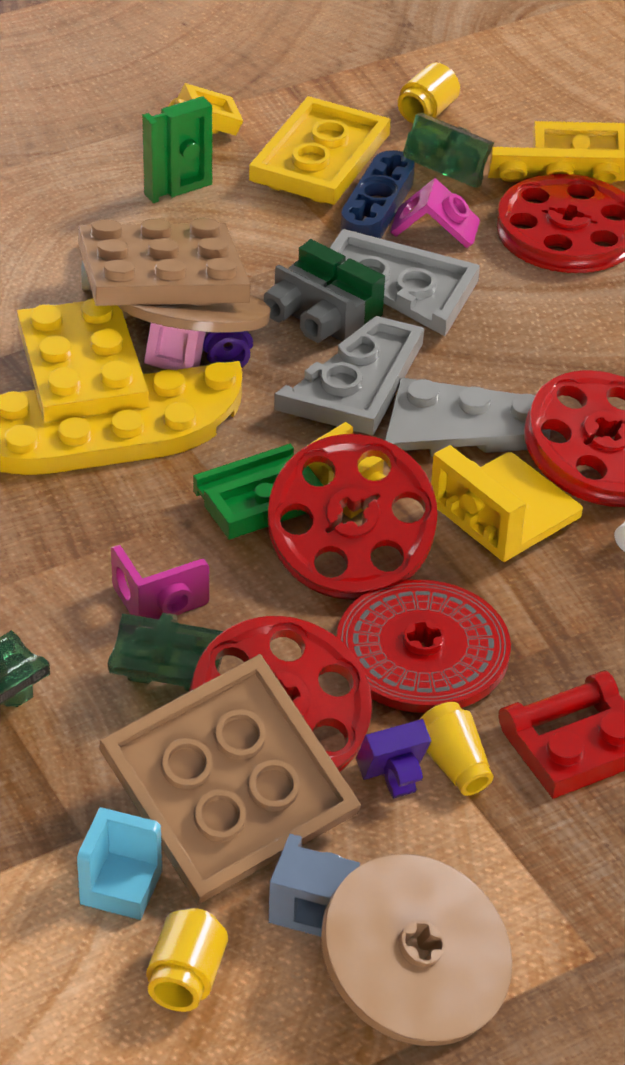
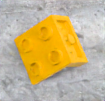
M451 445L433 454L431 485L435 493L437 509L503 562L513 558L582 516L583 506L512 452H506L481 467L474 461L466 458Z

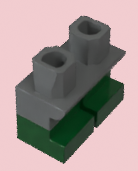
M309 239L299 247V258L289 268L282 265L275 266V285L264 294V302L271 309L270 318L278 323L286 320L291 315L299 319L300 329L305 337L320 343L328 336H332L343 342L375 316H383L385 275L351 258L345 261V255Z

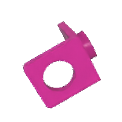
M434 178L399 206L390 230L397 237L424 214L428 213L464 247L468 248L474 243L480 220L469 209L461 196L452 194Z
M121 545L111 547L112 584L131 616L161 621L208 604L209 565L205 559H199L142 578ZM137 624L139 628L146 626L142 624Z

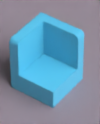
M99 807L77 855L80 905L138 920L142 919L162 873L160 823Z

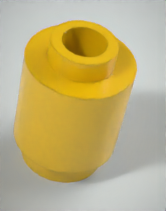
M428 64L402 87L397 101L401 115L413 124L431 122L432 120L420 116V114L435 119L452 104L460 94L458 78L444 64Z
M190 908L172 912L167 916L146 971L149 981L148 993L159 1005L173 1011L187 1012L197 1008L200 1001L209 996L228 943L227 931L214 915L202 909Z

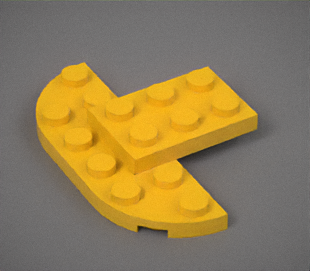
M94 298L81 302L58 305L45 304L35 308L17 310L18 328L35 390L11 391L0 394V472L22 475L58 473L170 456L198 447L217 435V427L229 415L234 417L239 409L242 398V368L240 361L216 362L205 366L177 370L167 369L156 373L143 374L122 309L118 305L96 306Z

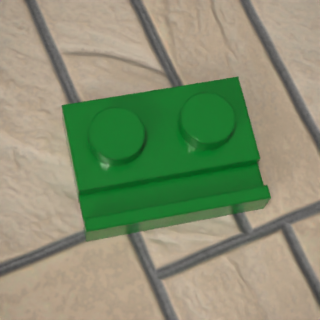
M204 96L162 108L161 113L151 116L149 113L142 114L145 196L152 203L159 202V197L167 194L175 197L213 185L212 104Z
M289 443L193 475V492L196 496L201 495L204 499V507L228 540L268 527V507L271 490L281 469L294 456V447ZM309 466L303 470L302 475L310 485L316 487L324 486ZM302 510L288 511L283 515L280 522L306 514V512Z

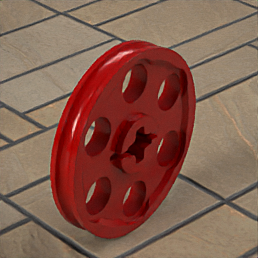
M548 174L532 177L515 184L502 196L498 209L497 233L503 245L512 254L534 266L565 273H589L605 270L625 261V193L609 183L587 176ZM579 195L589 199H576L571 196ZM536 199L543 201V203H530L526 200ZM615 216L622 218L623 220L615 221L607 219L605 217ZM523 224L532 228L521 229L513 225ZM606 242L612 244L613 246L604 247L596 245L594 243ZM560 246L567 250L555 251L548 247Z
M581 370L565 373L551 379L535 395L525 419L524 437L531 458L550 481L567 493L598 505L625 507V410L612 406L607 399L609 397H617L625 401V377L603 371ZM557 397H572L581 404L582 408H569L563 405ZM542 430H555L561 433L567 442H552L543 435ZM577 466H590L596 469L602 478L596 480L586 478L577 470Z
M334 435L315 441L302 448L279 472L269 498L268 528L274 551L283 566L300 583L311 590L329 597L356 600L368 591L383 589L398 581L409 580L420 569L433 544L437 526V502L431 482L424 470L408 453L398 446L369 435ZM367 457H380L386 461L390 472L381 480H368L359 472V463ZM322 462L332 468L335 476L329 484L316 487L305 481L302 475L303 470L309 464ZM412 498L422 505L424 514L418 521L412 523L400 521L392 511L394 503L399 499ZM348 507L352 512L359 509L364 510L362 525L358 526L352 520L343 524L341 522L343 508ZM291 510H302L311 517L313 525L306 533L300 535L290 534L281 525L280 520L283 515ZM381 546L394 547L403 557V563L398 569L385 572L379 570L371 561L372 552ZM325 552H335L345 559L347 568L338 577H324L316 570L315 560Z
M263 616L248 619L233 625L219 634L201 655L190 684L189 692L221 675L215 666V661L220 657L227 655L235 656L246 662L261 654L312 731L321 726H332L343 734L345 746L338 751H326L341 773L357 754L367 734L372 714V697L369 682L364 669L352 651L340 639L324 628L302 619L286 616ZM279 637L292 639L299 645L302 656L294 661L281 660L272 653L270 643ZM327 672L339 673L348 681L350 692L344 696H331L322 690L318 677Z

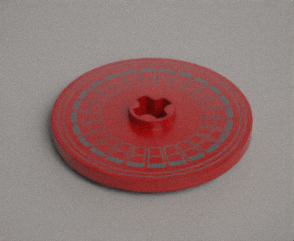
M404 580L383 589L368 591L356 599L344 612L339 621L336 637L352 651L364 669L372 699L388 707L408 712L426 713L433 707L446 702H456L461 708L474 704L490 694L500 684L506 674L510 661V635L499 613L476 594L456 585L434 580Z

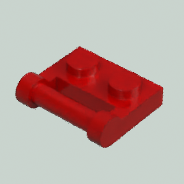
M606 670L586 677L585 684L523 706L521 703L516 702L499 709L498 718L504 735L552 799L625 771V701L619 694L615 679ZM591 706H594L599 712L538 735L534 729Z

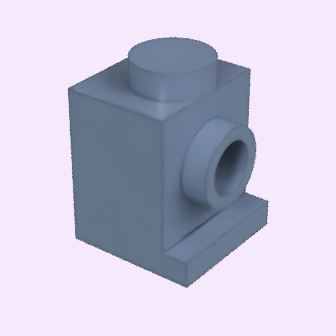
M289 834L270 880L269 923L321 937L323 917L331 896L341 882L360 866V862L345 859L330 852H318L303 848L302 837Z

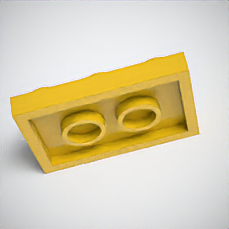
M307 96L249 165V181L266 185L274 190H283L308 197L315 202L335 205L390 135L391 119Z

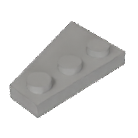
M342 229L330 247L345 255V261L351 258L385 275L384 304L443 336H446L479 281L480 265L345 229Z
M375 316L338 345V353L324 364L315 362L304 371V379L292 388L285 385L274 395V410L334 426L347 422L353 426V431L373 436L398 391L401 377L405 378L423 345L424 327Z
M401 377L385 440L402 450L429 449L431 457H433L434 453L449 445L452 447L477 446L485 453L528 450L524 437V425L535 395L515 394L487 390L475 386L466 387L437 383L426 379L416 380ZM542 430L543 435L549 440L551 430Z

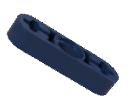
M389 150L381 152L374 157L342 208L341 231L345 229L380 239L383 237L396 215L397 209L402 205L413 186L415 161L412 156L402 151ZM370 196H384L385 198H374Z

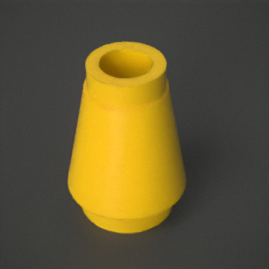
M456 702L442 703L427 711L420 718L424 720L432 740L426 753L453 784L458 787L462 795L470 796L488 787L493 781L494 775L489 768L490 766L472 713L462 710Z

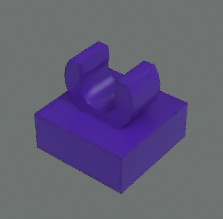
M420 719L366 734L355 758L363 780L384 774L388 790L393 799L415 793L417 791L415 782L422 781L423 779L420 763L432 741L424 720Z

